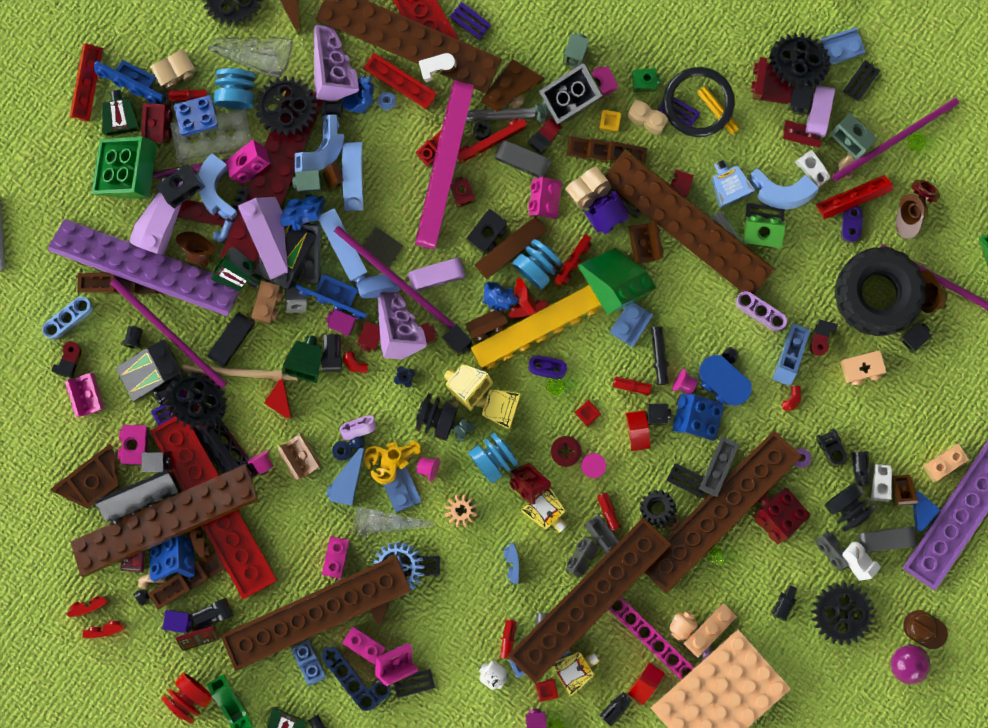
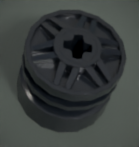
M428 392L420 405L416 417L415 430L420 432L424 424L426 425L424 434H428L431 427L435 428L434 437L447 441L459 408V403L447 399L445 404L440 406V396H437L435 402L431 403L433 394Z
M857 481L839 492L824 505L831 515L839 512L842 514L836 522L840 524L845 520L847 521L841 527L844 532L866 521L877 508L874 504L867 508L865 507L871 501L870 498L860 501L859 497L864 493V490Z

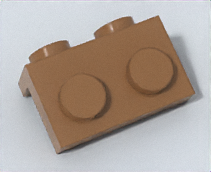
M303 433L278 447L280 457L286 462L291 475L296 480L305 478L322 466Z

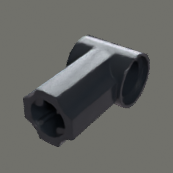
M324 335L322 372H342V355H340L341 335Z
M227 598L218 600L210 604L211 606L192 614L198 630L234 616Z

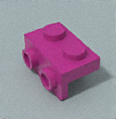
M546 177L533 179L531 198L528 204L529 216L558 219L562 181Z
M94 372L65 381L76 417L88 416L105 409Z
M408 643L376 658L375 676L386 686L418 671V667L412 663V647Z

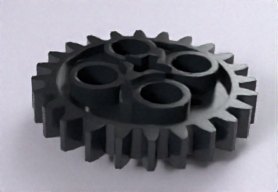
M202 0L203 3H207L204 5V9L209 10L208 15H214L213 20L215 22L220 19L221 25L226 21L228 27L231 26L232 22L238 27L239 21L245 25L246 18L252 21L251 14L257 16L258 14L255 9H261V5L258 2H263V0H249L247 4H241V0H236L240 11H237L232 0ZM231 5L232 9L229 12H224V6Z
M794 33L793 37L787 34L786 38L780 37L779 42L776 41L774 47L772 46L769 55V66H773L771 72H777L775 78L782 77L781 83L788 81V87L795 84L796 89L799 85H802V88L805 89L808 84L813 88L814 83L819 85L820 81H824L829 72L831 62H829L830 56L827 55L828 49L822 50L824 44L818 45V39L812 41L811 35L805 38L804 33L800 37L796 33Z
M284 76L283 81H280L277 77V83L270 80V87L263 85L265 92H258L262 98H256V102L259 104L255 105V109L259 111L256 113V116L261 118L259 123H266L264 129L268 130L271 128L270 133L272 135L277 131L278 137L282 133H285L286 138H288L289 133L296 137V131L303 134L302 128L309 129L307 122L313 123L314 119L311 116L317 115L316 111L313 110L317 108V104L313 103L316 101V97L311 96L313 90L307 91L308 84L302 86V80L300 79L296 83L294 77L290 81L287 80L286 76ZM284 91L291 92L288 97H283L281 94ZM282 103H283L285 106H288V105H289V106H290V110H291L294 114H296L297 116H299V118H295V117L293 116V114L289 111V109H287V108H284V109H283ZM299 103L305 105L304 108L301 110H297L295 108V106ZM271 104H276L278 106L277 109L273 111L269 110L268 107ZM284 117H290L291 121L289 123H283L282 119Z
M192 372L189 377L184 373L183 377L178 375L176 380H172L170 385H168L164 395L166 398L164 404L168 405L166 411H172L170 417H177L176 423L182 421L183 427L187 424L190 425V430L194 426L197 427L198 431H200L202 426L208 430L209 426L214 427L216 422L219 423L227 408L225 404L227 398L223 397L225 391H219L220 386H215L213 380L211 382L208 381V375L202 378V374L199 373L198 377H196L194 372Z
M843 582L841 587L838 583H835L834 589L831 585H827L828 592L821 589L823 596H815L819 602L812 603L816 610H811V613L816 614V617L811 618L812 621H817L814 628L821 629L818 634L822 635L825 633L824 640H828L831 637V643L835 644L838 640L839 645H843L844 640L847 645H850L851 639L857 643V636L865 638L862 632H870L867 625H873V623L869 621V618L875 617V615L869 613V611L874 609V607H868L872 600L864 599L867 593L860 594V587L854 590V584H850L847 588L846 582ZM843 594L848 598V602L844 606L839 603V597ZM853 602L856 603L854 607L845 612V618L840 617L832 626L829 625L832 620L841 614L839 610H846ZM828 607L833 610L831 618H827L824 614L825 609ZM855 609L861 613L858 620L852 618V612ZM840 622L846 625V630L843 633L837 630Z

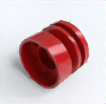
M182 672L174 682L179 691L169 688L167 691L173 698L164 694L161 699L174 715L193 724L195 718L192 714L196 716L201 714L196 705L206 708L213 700V697L198 681L187 673Z

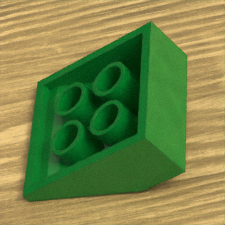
M142 136L100 139L91 194L132 199L149 198L157 143Z
M616 248L578 265L608 315L645 297L656 289L647 271Z

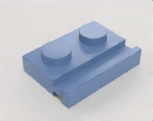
M857 27L821 38L820 42L824 44L823 50L828 49L827 55L830 56L829 62H831V65L866 53Z
M633 302L624 308L609 333L633 347L653 314Z
M407 467L396 471V478L392 483L384 484L396 513L421 502Z

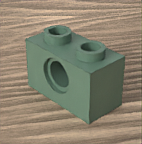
M571 33L562 64L576 68L583 63L589 45V39H586L585 35Z
M851 113L830 133L856 160L877 140Z
M319 170L295 172L296 177H292L293 188L299 194L323 192Z

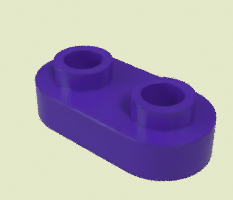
M855 206L843 212L841 236L846 242L853 243L861 236L863 211L860 206ZM852 210L857 213L855 217L850 214ZM849 229H853L855 235H850Z
M540 355L533 356L528 365L529 371L532 374L552 379H562L567 371V365L564 361Z

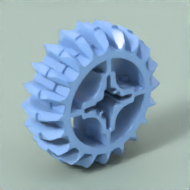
M395 542V547L392 543H389L388 549L382 547L381 550L384 554L378 552L376 555L380 559L373 560V563L377 564L384 561L395 553L402 567H407L403 569L404 573L412 570L408 582L411 589H415L416 586L413 582L420 583L421 580L417 577L424 576V573L419 572V569L425 568L424 565H419V562L423 561L422 557L417 558L420 552H413L414 546L412 545L407 549L408 545L406 542H403L402 546L400 542ZM401 552L410 558L412 564L404 563Z

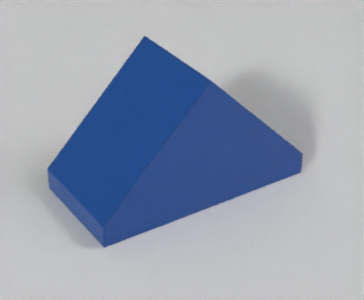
M916 492L918 503L913 504L915 531H922L940 509L921 492Z

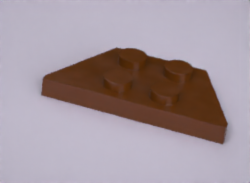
M111 444L107 445L50 490L90 509L96 504L95 500L107 496L120 486L113 446Z

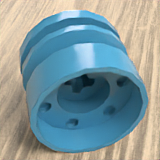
M238 68L219 69L216 71V78L218 79L215 80V84L221 87V89L214 91V105L228 109H251L254 107V93L247 90L255 88V83L253 82L256 80L255 73Z
M534 239L531 242L533 248L526 247L530 257L528 258L520 254L512 265L531 284L542 290L550 282L546 272L556 275L557 271L554 267L561 269L563 263L547 245Z
M492 433L490 437L494 441L493 444L485 439L484 443L487 447L485 451L477 445L468 454L491 484H494L502 477L499 470L501 466L509 472L511 469L506 462L509 461L514 467L518 465V462L506 442L495 433Z

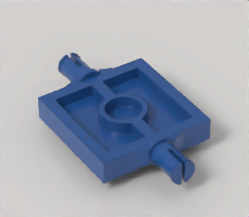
M307 194L303 200L293 199L289 201L280 218L281 225H293L292 228L297 231V229L300 230L301 225L304 223L318 220L326 203L324 196L317 197Z

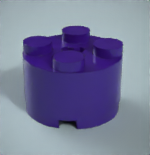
M616 191L610 192L611 196L609 197L605 195L597 198L588 207V211L584 210V214L596 232L607 234L613 230L614 225L623 223L629 218L628 209Z

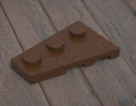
M512 59L483 96L481 103L498 112L515 101V98L521 94H526L535 85L543 83L544 77Z

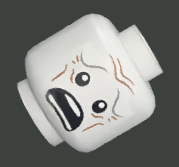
M491 661L489 664L485 662L478 671L481 673L479 677L480 682L491 690L500 689L508 679V676H506L507 670L496 661Z

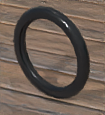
M691 67L676 74L668 83L663 97V109L671 125L679 132L693 137L710 136L723 129L730 121L735 107V95L728 80L719 72L706 67ZM693 76H704L714 80L720 85L725 95L726 104L722 116L717 122L704 128H695L684 124L678 119L673 109L672 100L676 88L681 82Z

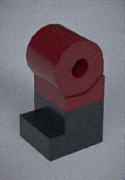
M551 117L528 140V145L542 155L563 127L557 124Z
M821 319L817 320L810 344V352L814 356L820 357L827 353L829 348L827 342L830 332L835 333L838 324Z
M73 341L65 343L59 366L54 364L51 371L54 374L73 379L82 354L81 347Z

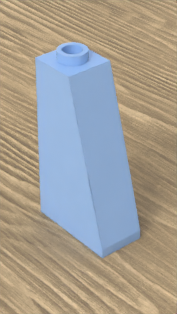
M333 208L320 215L318 219L350 282L357 283L365 279L368 272L357 251L333 232L337 226H340L346 232L335 209Z

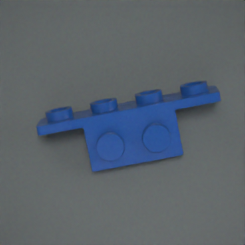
M124 60L121 61L116 70L99 61L94 63V71L99 77L107 78L113 81L116 86L124 87L130 90L132 94L146 98L151 104H163V95L151 89L156 81L155 76Z
M322 274L316 291L296 284L295 288L299 289L298 293L306 297L313 295L317 297L316 301L325 305L327 302L334 304L333 308L341 312L348 310L352 312L351 316L360 320L362 317L367 318L368 313L351 307L358 291L357 288L325 274Z

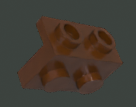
M657 221L628 226L633 258L636 264L655 262L663 258V247Z
M500 309L498 311L493 310L466 323L472 340H477L478 342L488 337L487 334L492 332L496 334L505 330V326L508 325L506 317L503 316Z

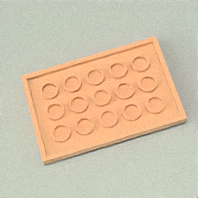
M737 629L650 708L668 728H748L791 688Z

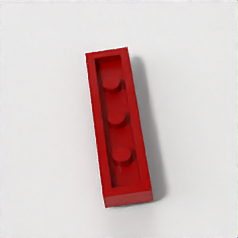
M87 43L83 44L69 118L85 122L90 121L98 75L94 71V63L96 61L101 63L103 48Z
M375 53L372 54L363 68L364 71L425 110L429 108L437 96L436 92Z
M524 118L512 120L508 123V127L471 147L468 145L462 147L457 155L460 164L496 146L502 140H507L527 129V123Z
M883 175L817 203L816 209L825 220L893 191V184Z

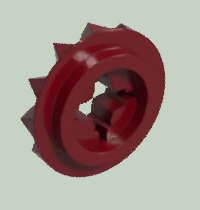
M915 180L911 188L919 198L930 203L938 201L940 193L932 183L926 180Z
M570 436L559 437L551 446L552 459L558 465L564 467L576 464L581 457L579 442ZM565 443L569 450H574V452L568 454L567 460L563 453H558V451L564 449Z

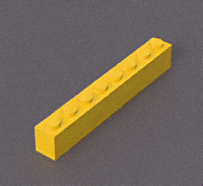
M590 285L476 344L471 347V351L481 370L484 368L489 370L497 365V361L501 359L506 361L512 358V353L518 350L523 352L529 349V344L535 341L538 344L546 340V335L552 332L555 335L563 331V326L569 323L572 326L580 322V317L586 314L588 317L598 312L597 308L602 305Z

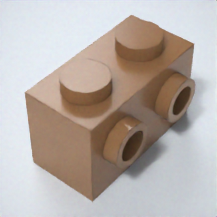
M261 281L251 317L254 321L269 325L273 324V320L276 321L279 311L277 305L278 302L282 301L283 297L280 285Z

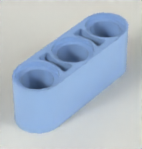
M85 297L76 298L43 325L44 335L52 340L61 338L92 313V302ZM82 302H87L86 310L80 311L79 305ZM67 314L72 315V320L69 323L64 322V317ZM52 326L57 327V332L54 335L49 334V329Z

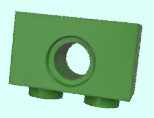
M759 215L746 217L743 242L746 244L782 248L785 223L777 217H770V219H762V216ZM762 227L769 228L766 234H761L759 230Z

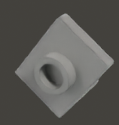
M285 288L286 313H305L307 300H305L304 295L298 293L299 289Z

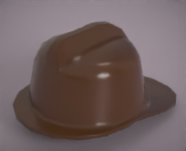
M907 194L900 200L895 226L897 232L903 238H914L919 233L922 223L928 215V206L922 198L915 194Z
M182 232L175 239L176 244L185 251L187 260L190 263L200 264L203 267L208 266L212 254L217 249L215 244L195 232Z
M923 270L920 273L925 280L926 297L922 311L932 313L935 310L945 309L948 297L946 289L939 285L936 276L931 271Z
M917 610L909 613L904 619L903 628L906 635L920 645L929 649H937L946 642L948 631L945 624L929 613Z

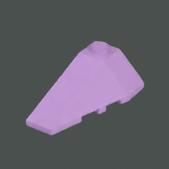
M315 25L314 27L316 99L335 101L358 92V78L355 69H352L349 64L350 59L348 55H345L341 48L342 43L335 29L321 25Z
M183 181L178 184V188L182 186ZM159 191L136 222L129 243L153 253L165 255L181 204L174 209L167 204Z
M276 197L254 198L238 205L270 280L287 273L284 226L280 222L283 212Z
M381 292L378 298V311L383 357L404 359L424 349L427 346L424 331L421 326L418 327L415 323L414 315L410 314L406 309V303L399 292Z

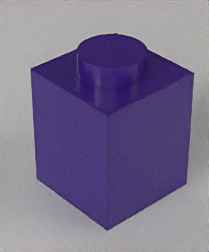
M165 610L162 629L188 633V629H192L193 618H190V613Z

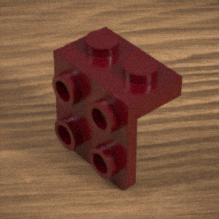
M760 57L753 67V74L756 75L755 81L751 83L750 92L753 93L752 99L782 104L790 103L793 84L788 87V81L781 83L782 77L775 78L777 72H771L773 66H769L767 58Z
M784 488L752 516L757 524L768 533L769 538L778 545L810 518V513L788 488Z

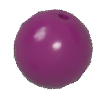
M912 644L901 646L895 650L890 663L894 677L908 685L921 683L927 678L931 668L927 652L921 647Z

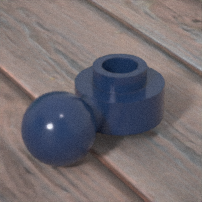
M358 436L351 439L350 442L339 441L335 443L332 448L333 456L338 460L348 459L352 455L353 448L359 449L365 445L364 436ZM340 447L345 449L344 454L339 453Z

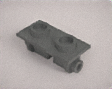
M599 514L584 524L606 555L619 542Z
M826 531L820 538L815 540L818 548L830 559L831 564L839 571L849 565L843 558V553L846 549L843 546L839 549L836 548L840 542L832 532Z
M587 537L580 540L577 544V550L568 560L565 570L578 578L584 575L589 566V563L584 560L588 558L592 561L598 551L597 547L599 544Z

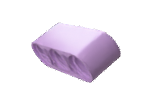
M816 84L812 96L806 133L825 137L835 88Z
M454 258L407 273L411 287L415 291H421L466 277L461 258Z
M744 291L736 298L735 304L739 310L771 331L778 332L786 326L787 319L784 314L752 293ZM747 297L750 304L747 306L742 305L740 298ZM758 307L764 308L766 311L765 316H759L756 309ZM773 318H779L782 325L780 327L774 326L772 323Z

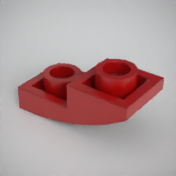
M441 130L415 152L427 167L434 163Z
M517 278L516 287L514 288L517 298H520L521 307L529 315L535 314V299L523 280Z
M539 299L535 301L536 313L548 307L545 299L541 302ZM519 304L509 310L511 313L508 314L510 320L524 319L531 316Z
M99 595L89 602L90 606L86 602L79 603L77 601L69 607L70 611L67 613V616L74 617L92 613L104 607L110 601L106 596L99 597Z
M109 620V624H103V631H100L101 627H89V630H83L82 638H99L114 635L125 630L126 625H121V621Z

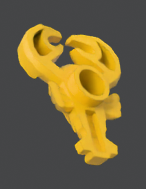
M410 440V445L399 448L397 442L386 444L388 450L379 446L368 447L364 451L363 456L365 466L368 469H371V460H373L372 465L375 466L379 456L382 457L380 462L382 468L376 469V472L380 474H376L372 470V478L380 484L392 483L396 478L397 467L399 466L400 469H403L409 464L406 460L411 454L419 455L421 453V447L418 442Z

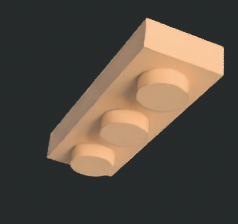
M724 603L721 604L683 644L696 657H699L737 616Z

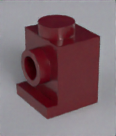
M675 170L673 177L676 179H672L671 186L687 198L694 175Z
M461 176L453 179L450 190L457 208L475 202V196L468 178L463 179ZM460 187H464L465 192L460 193L458 189Z

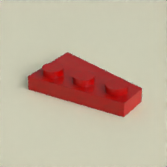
M586 234L583 236L573 251L571 258L564 264L560 275L556 276L554 280L555 286L561 288L562 285H567L572 277L569 275L572 269L576 270L582 262L579 258L583 253L587 254L591 248V237Z

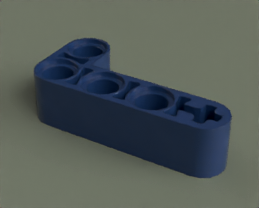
M330 646L323 650V661L361 710L369 711L391 693L390 685L387 686L388 691L385 695H380L377 692V686L384 684L381 681L368 688L336 647ZM327 651H335L334 658L337 661L341 658L342 662L333 667L332 664L335 662L333 659H327ZM344 665L348 668L346 676L339 675V666ZM352 681L359 682V691L354 692L350 689ZM368 696L372 699L370 707L362 705L363 697Z

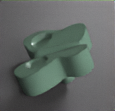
M545 101L541 105H535L534 109L537 111L538 122L543 123L548 115L553 116Z
M460 417L458 423L452 425L451 429L455 432V436L459 441H464L466 432L475 430V425Z

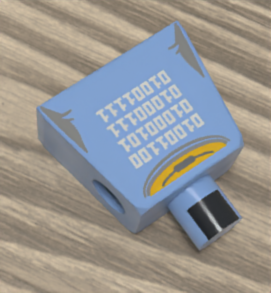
M725 160L714 165L718 174L712 178V184L720 209L754 193V188L738 166L729 169Z

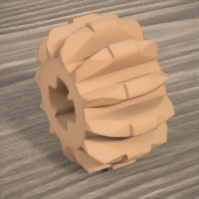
M455 495L457 502L454 503L452 499L448 500L453 506H445V509L451 510L445 516L453 515L449 520L450 524L456 519V527L460 526V521H463V525L466 527V519L471 523L474 522L469 516H477L476 512L471 511V509L477 508V505L469 506L473 499L470 498L466 503V495L462 496V501H459V496ZM460 506H464V510L467 509L466 514L463 513L462 516H458V512H455L456 508H460Z

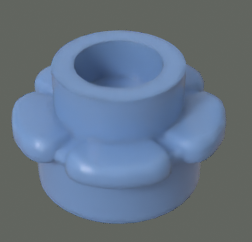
M382 92L377 101L378 105L383 110L393 108L396 105L395 95L391 92Z

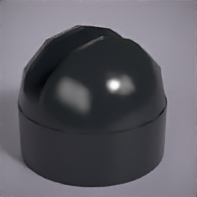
M728 347L722 353V357L730 364H733L738 358L737 349L734 350L733 347Z
M140 589L133 594L141 606H144L149 601L150 596L146 590Z

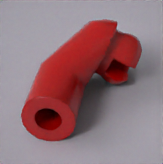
M351 351L344 354L343 362L350 371L367 373L368 364L358 363L354 358L355 354Z
M791 386V397L788 401L782 402V409L789 412L793 411L801 403V386Z

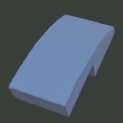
M385 274L371 276L356 283L361 298H379L381 292H399L400 287Z
M510 543L509 547L505 546L503 558H507L506 562L513 563V567H509L507 578L510 579V583L518 584V555L514 543Z
M309 640L291 648L308 686L327 678Z

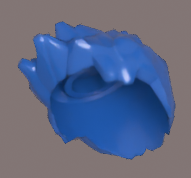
M362 75L358 79V92L343 97L342 105L347 111L365 114L366 109L374 103V84L370 83V77L365 78Z
M486 282L483 293L484 300L482 302L487 304L489 309H494L495 311L499 309L500 311L509 310L511 305L519 301L511 287L505 290L497 282Z

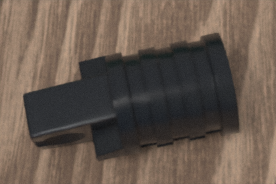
M869 451L851 453L855 481L860 486L870 485Z
M789 585L785 593H780L771 615L780 620L787 621V617L796 602V599L793 597L797 588Z
M622 692L607 705L599 716L612 727L625 713L632 699Z

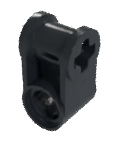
M832 428L830 432L824 435L816 436L817 442L831 466L837 467L845 462L847 455L835 428ZM834 452L841 455L840 462H835L832 459Z

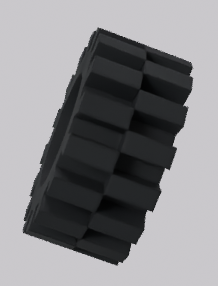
M653 490V494L648 492L649 496L646 497L644 495V501L640 502L641 514L652 526L655 525L657 528H660V525L665 527L666 522L670 524L672 522L670 519L676 517L674 513H677L676 504L669 493H664L663 490H660V492ZM657 502L665 504V510L660 515H654L651 512L652 506Z

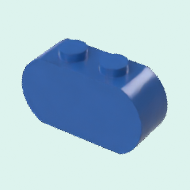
M713 355L705 359L700 365L698 378L702 382V388L707 392L712 391L716 395L715 399L720 404H726L731 407L739 406L749 398L752 390L751 382L724 357Z

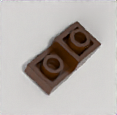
M338 163L330 164L323 172L329 192L335 191L341 186V182L344 181Z
M202 526L189 532L197 554L203 562H207V556H210V545L207 544L204 538H200L203 534Z

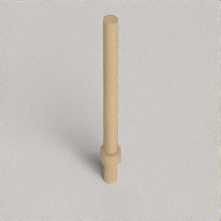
M183 365V372L206 374L198 366ZM211 367L218 375L274 379V381H298L296 377L282 374V370L263 371Z

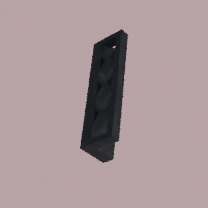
M222 420L219 423L216 422V428L209 426L208 430L203 426L200 431H198L196 426L193 427L201 444L223 474L246 464L252 478L258 475L253 463L248 464V456ZM220 435L227 438V444L220 440ZM231 450L237 452L239 459L233 458Z

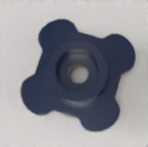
M403 366L398 367L397 376L394 378L395 384H403L407 388L411 387L415 371L413 369H404Z

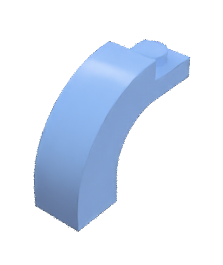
M337 115L323 116V138L317 150L314 152L295 153V172L324 169L338 157L343 146L344 134H337L339 129Z
M343 142L342 177L344 180L343 198L345 211L364 210L362 142Z
M211 153L199 171V177L205 185V188L199 191L200 197L206 209L213 216L218 211V214L225 220L229 218L234 221L237 216L236 210L224 202L216 192L219 180L228 171L227 165Z
M758 168L751 173L749 179L752 187L759 190L757 198L764 204L778 209H794L803 206L816 196L819 189L806 175L794 185L787 187L778 186L771 182Z

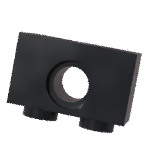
M189 164L180 166L172 175L164 177L157 187L167 204L175 209L205 188V185L196 170ZM183 181L182 186L178 188V184Z
M488 209L467 236L466 242L483 255L486 252H491L496 246V239L498 237L502 238L507 232V221L491 209ZM491 229L494 234L491 237H485L483 231Z

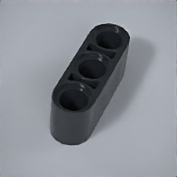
M238 312L209 352L208 358L224 368L248 336L255 322L241 312Z

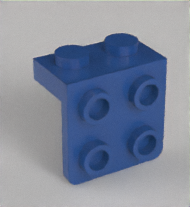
M211 95L174 105L179 131L182 136L216 128L218 125L215 115L217 113Z
M681 394L672 431L692 434L714 441L717 438L724 406L719 402L697 395Z
M179 535L149 549L151 581L156 582L175 572L189 578L195 575L194 546L191 539Z

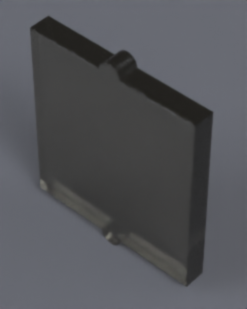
M375 227L370 236L365 238L363 247L389 267L392 261L396 260V256L403 245Z

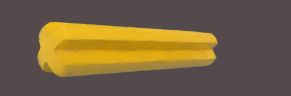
M704 86L697 93L719 119L724 112V108L707 87ZM732 118L725 126L730 134H734L739 130V126Z

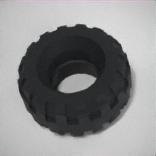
M874 247L859 252L843 266L836 280L835 298L840 314H842L851 327L866 335L887 336L902 331L918 317L925 302L926 284L924 277H922L919 271L920 268L908 255L896 251L894 248ZM873 275L886 277L895 287L896 300L891 307L885 310L872 308L863 298V283Z

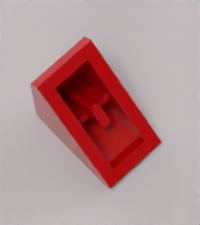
M279 380L264 404L285 418L292 419L284 380Z
M645 410L625 413L631 451L650 449L649 426Z
M648 662L627 694L644 705L658 687L665 673Z

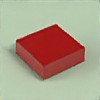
M590 400L574 412L586 427L601 415Z
M554 679L535 684L539 702L559 698Z

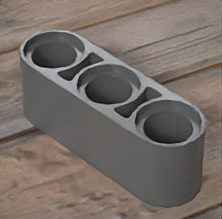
M505 140L501 141L494 157L499 162L537 178L546 177L552 164L550 159Z
M913 527L858 534L859 543L865 548V552L916 546Z

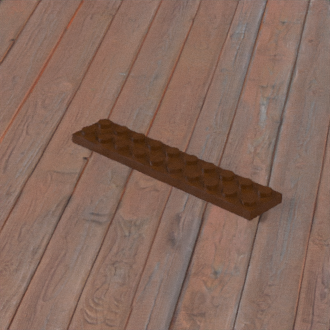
M324 0L316 17V20L418 65L421 60L444 53L451 54L457 62L455 70L452 72L443 71L438 74L452 80L472 84L474 86L473 89L484 94L489 90L502 61L497 56L367 0Z
M626 149L606 173V179L616 192L651 220L657 221L661 228L741 292L748 291L754 295L775 270L773 266Z
M773 431L724 480L718 496L715 497L710 494L666 538L671 546L644 573L667 594L797 464L802 456L777 432Z
M246 464L138 511L136 514L122 518V521L117 524L111 523L70 541L80 576L84 578L259 501L248 466Z
M643 517L507 657L536 684L671 544Z
M394 555L220 636L234 670L238 671L411 592L412 589L397 555Z

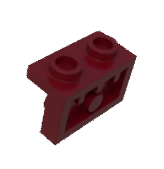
M143 103L142 137L156 143H169L172 137L170 121L173 118V110L171 105Z
M789 120L785 121L782 139L820 148L822 142L820 140L821 136L806 133L807 125Z
M530 463L510 471L511 480L509 483L514 491L516 490L523 500H526L531 505L535 504V495L551 488V482Z

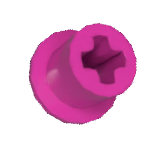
M683 369L677 375L672 390L677 391L679 389L686 394H691L697 385V380L689 376L686 369Z
M265 450L247 461L248 464L253 463L258 474H262L273 467L268 456L270 450Z
M591 453L584 457L581 468L586 476L597 478L604 474L606 462L601 455Z
M421 457L417 465V473L428 476L429 481H434L439 471L440 458L436 457L432 460Z

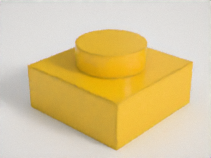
M602 110L599 130L618 133L621 113Z

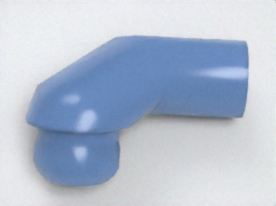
M225 220L222 231H215L213 239L218 241V243L225 242L234 222Z

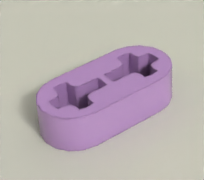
M367 415L344 423L340 427V433L343 439L351 440L376 430L377 424L373 416Z

